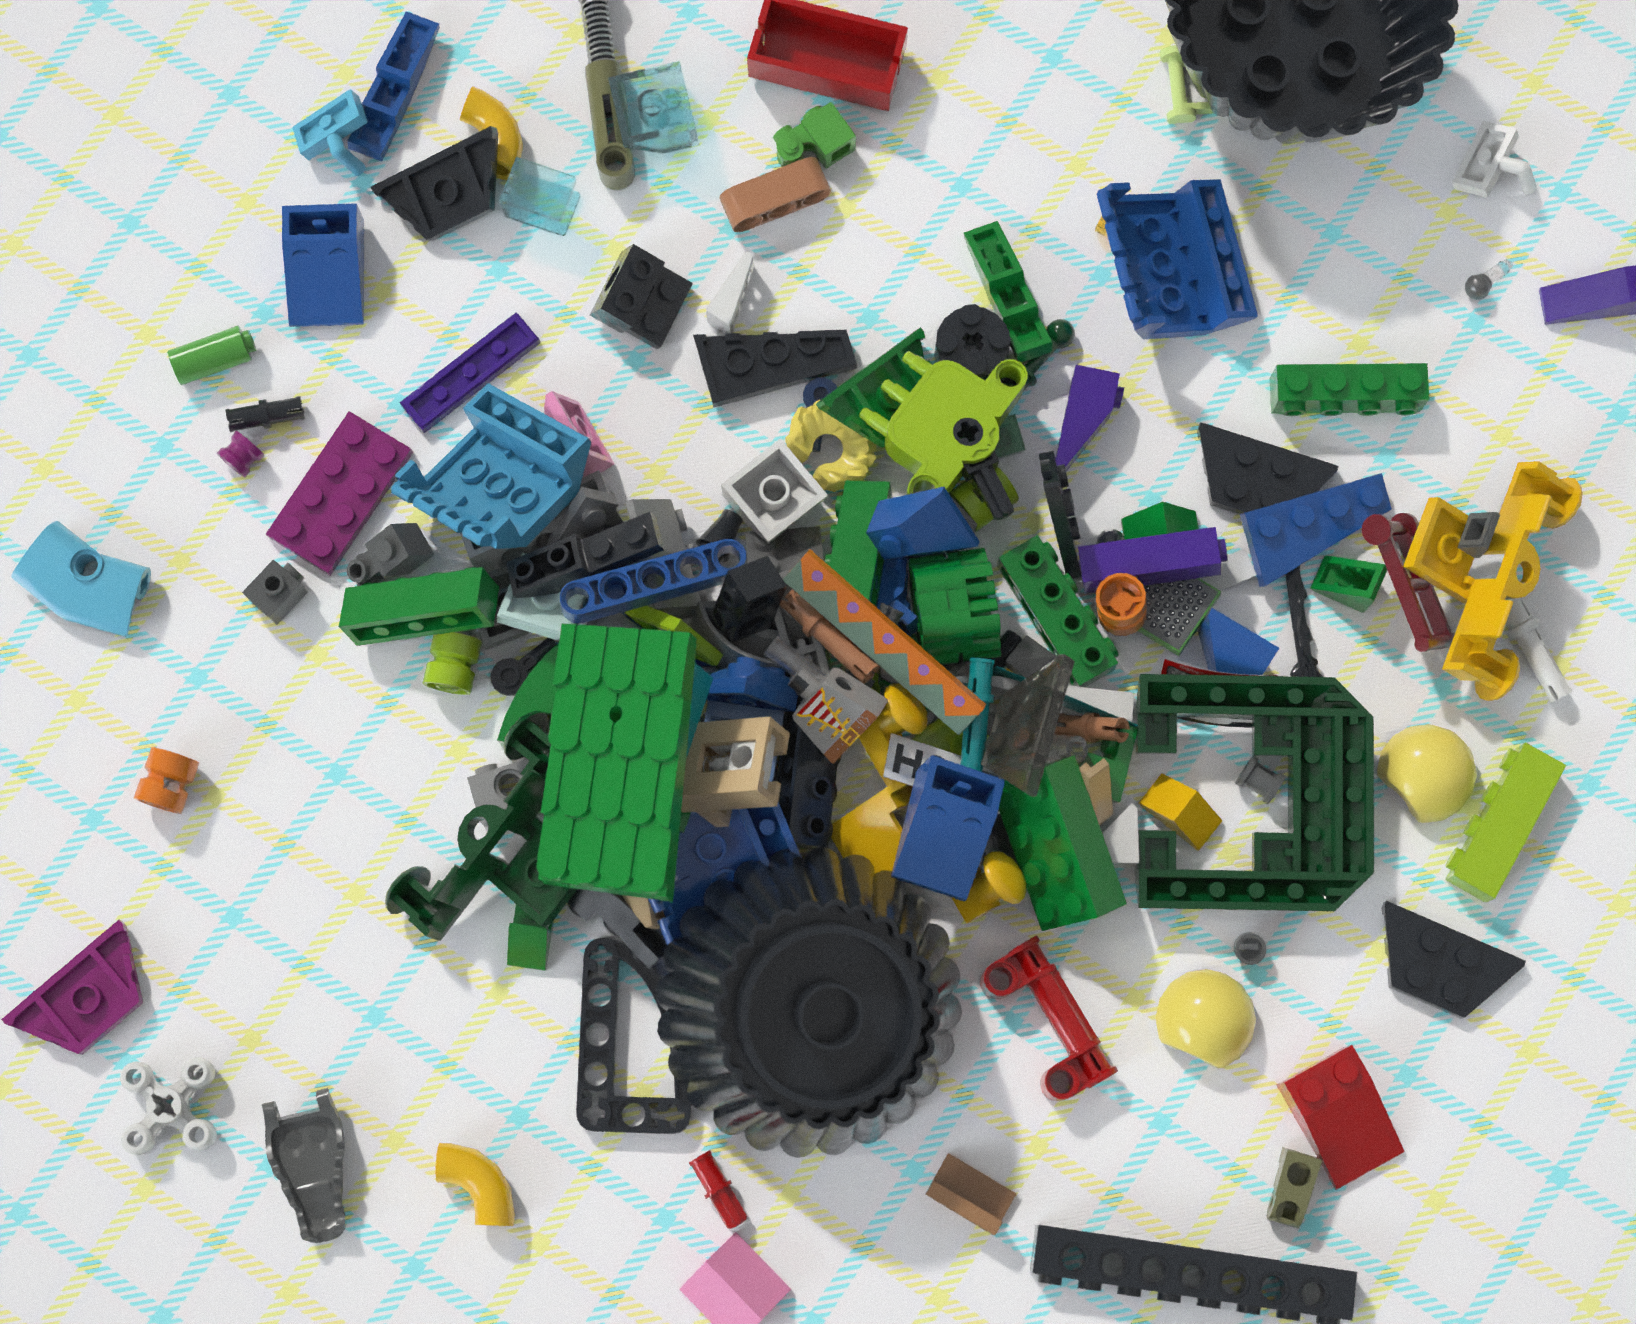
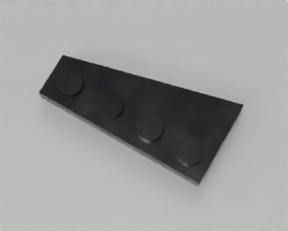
M847 329L798 331L796 334H778V332H763V335L725 333V336L693 334L713 408L809 382L815 378L827 377L857 368Z

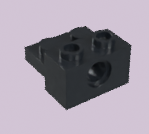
M632 244L621 251L589 316L619 333L627 332L653 348L659 349L662 347L693 283L664 267L665 262Z

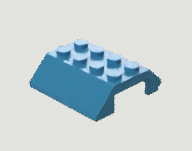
M488 383L463 407L473 429L425 476H423L416 463L409 460L395 474L398 481L392 485L391 493L407 503H413L415 508L432 518H437L440 523L457 533H462L465 538L480 547L491 546L495 549L527 547L578 494L591 442L586 436Z

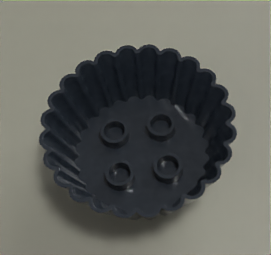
M1165 0L1169 10L1167 18L1169 32L1197 93L1201 97L1208 99L1213 113L1220 117H1228L1230 125L1238 131L1250 129L1252 135L1259 140H1269L1275 137L1282 144H1293L1301 141L1318 142L1354 135L1363 128L1389 123L1395 118L1398 109L1412 106L1419 102L1424 93L1423 84L1437 79L1442 74L1444 65L1440 54L1447 52L1455 42V32L1448 21L1455 17L1459 7L1458 0Z
M825 847L812 849L804 858L794 852H790L789 849H782L770 857L768 866L758 860L745 861L736 869L733 881L721 879L711 883L705 890L703 897L704 906H694L683 914L680 920L682 937L670 942L664 951L663 960L669 974L662 977L658 982L656 999L666 1012L659 1019L657 1032L660 1040L665 1045L673 1048L668 1058L670 1072L678 1080L689 1082L687 1095L691 1105L700 1111H713V1120L721 1132L728 1135H738L744 1132L750 1146L761 1151L774 1149L780 1144L786 1154L796 1158L811 1154L816 1147L825 1154L838 1155L850 1147L853 1139L864 1144L876 1142L884 1134L887 1122L900 1124L912 1116L916 1106L915 1097H925L936 1089L939 1082V1073L936 1066L946 1063L953 1055L955 1043L949 1030L958 1024L962 1015L961 1004L958 998L952 994L960 982V971L953 960L945 957L950 946L947 932L938 924L929 923L931 907L927 900L920 895L906 894L904 881L892 878V871L875 873L874 866L870 860L862 855L853 854L846 856L840 861L834 851Z

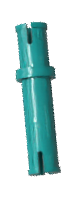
M970 658L968 689L980 698L986 706L963 730L960 765L983 772L990 704L994 703V695H991V685L995 660Z

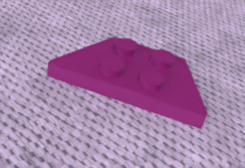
M118 919L1 1019L3 1023L54 1043L76 1054L83 1055L143 1004L127 925Z

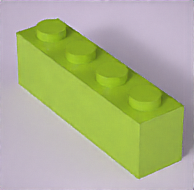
M1526 742L1515 750L1510 748L1499 765V768L1504 770L1497 783L1492 781L1488 785L1481 798V801L1486 803L1479 816L1474 814L1464 829L1463 834L1468 836L1462 849L1456 847L1446 862L1445 867L1450 869L1445 880L1485 903L1495 899L1567 765Z

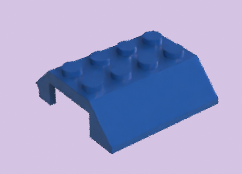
M1221 179L1190 180L1175 193L1125 195L1131 190L1129 182L1110 183L1105 188L1097 190L1098 193L1096 195L1102 218L1106 222L1105 229L1111 252L1115 256L1114 263L1120 286L1125 293L1123 297L1129 320L1133 324L1134 331L1143 340L1204 336L1254 320L1258 317Z
M779 803L776 807L732 809L730 824L727 827H715L697 812L690 814L685 832H679L673 902L648 899L654 913L662 910L665 916L658 920V924L667 946L674 939L682 937L680 920L683 914L694 906H704L703 897L705 890L711 883L721 879L733 881L736 869L745 861L758 860L768 866L770 857L782 849H789L790 852L800 855Z

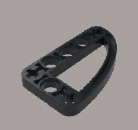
M608 938L594 939L586 946L583 955L576 1103L577 1120L584 1129L593 1132L681 1133L686 1130L691 1120V1103L687 1095L689 1082H683L674 1077L675 1098L614 1096L620 960L632 967L644 980L656 1001L661 1016L666 1010L660 1006L656 999V988L661 979L653 968L648 969L645 964L636 961L630 953V948L622 942ZM599 946H605L606 951L613 954L612 960H606L604 965L605 974L613 972L612 980L602 977L589 979L590 972L598 974V962L591 959V955L599 951ZM603 984L609 987L611 991L610 1001L604 1006H594L589 1000L590 990L595 985ZM597 1023L604 1024L609 1030V1039L600 1046L592 1045L587 1038L589 1028ZM598 1062L606 1067L608 1075L604 1083L595 1086L588 1083L585 1073L589 1065ZM585 1089L593 1092L607 1090L606 1099L598 1096V1107L601 1110H605L606 1114L605 1118L598 1119L597 1125H591V1120L584 1117V1110H589L592 1107V1097L584 1098ZM636 1103L645 1110V1118L640 1125L632 1127L624 1122L623 1111L629 1104ZM650 1103H658L656 1112H668L670 1105H677V1110L684 1113V1120L677 1121L676 1127L671 1128L669 1127V1121L655 1119L657 1128H649L652 1118Z

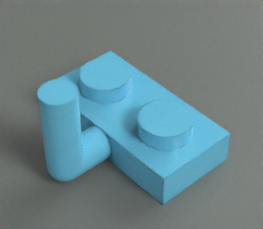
M349 89L292 127L299 152L308 161L329 148L331 155L354 175L359 176L365 171V164L348 151L342 141L343 138L368 123L360 97L352 89Z

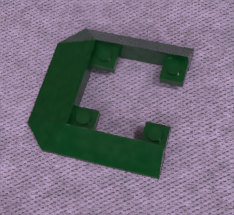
M1139 675L1135 710L1136 724L1138 725L1136 727V754H1176L1177 717L1252 718V756H1288V833H1252V871L1176 869V831L1138 830L1139 864L1136 865L1134 870L1138 908L1335 912L1374 874V716L1335 677Z

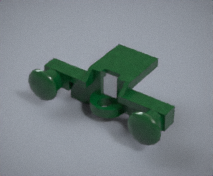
M539 711L529 712L520 717L508 731L503 747L505 755L509 760H518L525 757L529 762L520 773L522 775L521 779L504 800L508 804L506 809L497 805L484 804L473 808L463 818L457 837L459 850L466 859L461 866L455 864L443 881L438 880L432 889L428 887L431 880V871L424 866L411 867L402 872L387 890L385 897V908L391 914L405 912L410 916L408 921L426 937L441 941L487 880L493 883L540 926L545 928L551 925L577 891L575 888L546 885L538 880L539 872L536 864L543 821L537 815L542 807L551 747L549 734L546 732L549 724L545 713ZM486 820L488 831L483 838L477 840L474 835V829L480 821ZM507 830L522 836L526 840L510 863L490 854Z

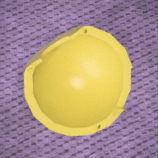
M1431 724L1409 726L1393 735L1382 749L1377 766V776L1387 787L1392 788L1407 804L1408 811L1421 823L1443 821L1459 812L1472 795L1477 777L1474 756L1467 744L1453 731Z
M1210 969L1186 972L1172 981L1159 999L1155 1017L1158 1037L1162 1043L1188 1053L1218 1069L1228 1066L1242 1056L1252 1041L1256 1024L1253 1001L1242 984L1225 973Z

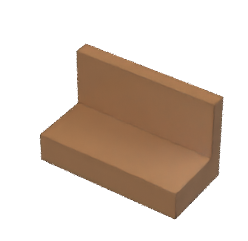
M949 1153L925 1192L926 1196L994 1236L1002 1225V1219L1017 1194Z

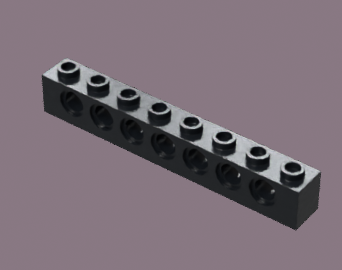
M1035 1224L1029 1271L1030 1273L1039 1274L1038 1282L1062 1286V1278L1078 1280L1077 1288L1101 1291L1102 1284L1118 1286L1117 1294L1141 1297L1142 1290L1157 1292V1300L1181 1303V1296L1197 1298L1196 1306L1220 1309L1222 1301L1236 1303V1312L1260 1315L1261 1307L1276 1309V1318L1300 1321L1301 1313L1316 1315V1324H1340L1341 1319L1353 1320L1357 1272L1039 1224ZM1075 1246L1083 1254V1263L1078 1269L1069 1270L1064 1266L1062 1257L1066 1249ZM1112 1252L1117 1253L1123 1262L1121 1271L1115 1276L1107 1275L1102 1267L1104 1257ZM1151 1258L1158 1260L1162 1266V1274L1154 1282L1147 1281L1142 1274L1143 1264ZM1191 1264L1196 1265L1201 1271V1281L1193 1288L1187 1287L1182 1280L1183 1270ZM1230 1270L1237 1272L1241 1279L1240 1288L1232 1294L1227 1293L1222 1286V1278ZM1273 1276L1280 1283V1293L1276 1298L1269 1300L1263 1295L1262 1283L1266 1278ZM1310 1282L1315 1283L1320 1290L1319 1300L1313 1305H1307L1302 1298V1289Z

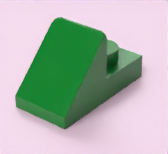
M1130 725L1129 729H1116L1118 732L1129 733L1126 741L1120 743L1102 740L1101 752L1104 753L1103 757L1089 752L1075 755L1079 768L1085 763L1093 767L1103 758L1109 763L1112 804L1121 802L1137 736V728Z
M516 905L513 923H509L507 965L546 971L554 921L548 928L542 927Z

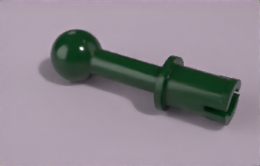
M1056 319L1047 326L1046 330L1052 340L1053 352L1027 360L1023 364L1028 372L1024 391L1028 386H1034L1037 383L1034 374L1054 351L1066 348L1073 342L1075 330L1069 321ZM1006 378L1002 382L1004 385L1008 387H1013L1017 385L1016 382L1010 378Z

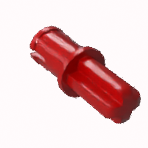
M711 1150L690 1161V1167L692 1166L707 1193L704 1195L705 1199L710 1198L726 1228L733 1229L745 1222L747 1215L730 1187L732 1181L726 1180L713 1158Z

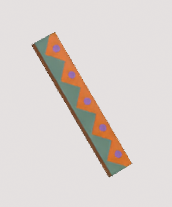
M811 549L805 553L783 578L787 585L956 734L960 735L985 708L986 704Z

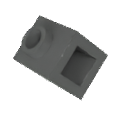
M273 559L242 593L261 612L278 625L308 591L300 583L304 579L302 574L288 562L282 567Z

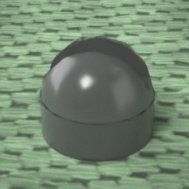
M1243 933L1234 942V953L1244 964H1257L1266 955V944L1255 933ZM1240 944H1258V950H1239Z

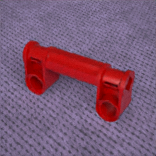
M1036 935L990 964L980 977V986L986 996L998 1000L1006 998L1026 985L1029 987L1069 1057L1048 1068L1040 1079V1088L1046 1098L1060 1102L1073 1097L1086 1088L1089 1089L1118 1072L1116 1066L1109 1064L1099 1047L1100 1039L1095 1034L1055 964H1050L1038 945L1040 939ZM1000 970L1008 976L1009 985L1007 989L997 990L993 988L989 981L992 971ZM1055 1072H1061L1068 1077L1069 1088L1064 1094L1054 1091L1051 1087L1050 1079Z

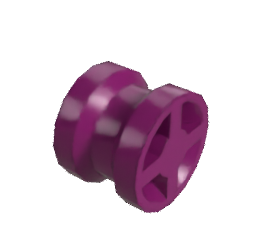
M235 431L231 436V443L227 447L220 448L216 453L228 466L244 478L250 473V466L254 461H260L265 456L257 446L238 431Z

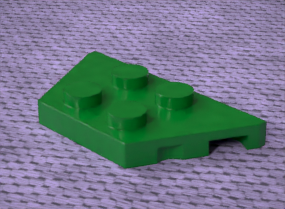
M920 327L818 401L816 406L877 446L884 448L885 436L867 425L860 418L859 414L863 408H868L890 421L901 404L889 397L888 393L881 389V385L885 380L889 379L911 392L922 378L920 374L903 362L902 358L906 352L910 351L925 359L921 341L925 339L923 329Z

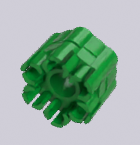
M985 547L948 552L945 559L943 553L908 558L910 595L913 613L918 616L917 625H919V630L916 631L919 645L941 665L959 663L960 656L962 662H968L970 658L989 659L1001 657L1000 615H991L992 611H998V604L996 598L988 599V596L995 595L994 580L987 581V577L993 576L991 562L988 561Z

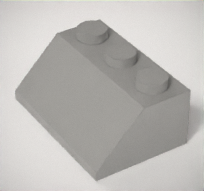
M631 499L625 501L629 519L647 512H651L657 519L664 551L642 559V562L693 548L692 544L684 545L681 532L688 530L682 508L674 510L672 499ZM687 564L682 567L680 572L687 578H694L691 567L697 565ZM650 574L646 576L648 586L651 589H657L664 583V579L660 575ZM701 590L654 603V607L657 610L684 620L694 616L698 601H708L706 591Z

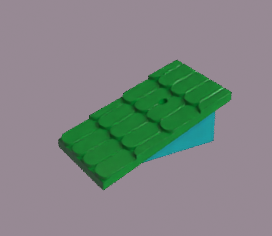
M562 623L553 685L556 689L548 736L551 747L541 813L544 815L536 864L539 872L538 880L544 884L673 902L686 759L713 681V677L695 663L697 638L690 632L640 630L636 628Z

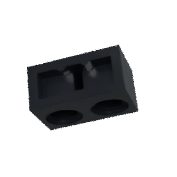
M768 556L727 571L712 613L716 626L719 630L725 632L731 643L766 630L772 625L787 585Z

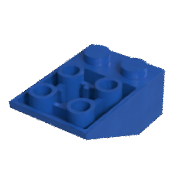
M357 203L282 206V251L289 326L364 325V218Z
M931 755L916 771L891 877L965 902L997 817L1005 780Z

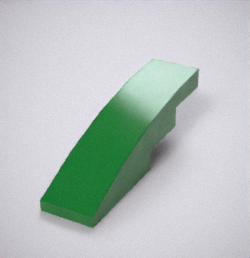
M995 221L963 232L968 250L994 313L1001 318L1010 332V347L1016 360L1024 362L1053 352L1052 340L1039 317L1038 305L1025 282L1024 271L999 222Z

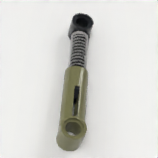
M578 0L581 4L583 33L585 34L584 39L587 47L588 65L585 67V77L597 169L600 180L605 187L611 190H622L632 184L635 178V167L620 63L614 60L616 55L614 54L615 49L613 48L614 43L611 36L612 25L610 24L611 19L609 18L610 13L607 6L609 2L608 0ZM613 117L616 142L609 143L606 118ZM613 162L624 164V167L618 171L607 169L608 165Z

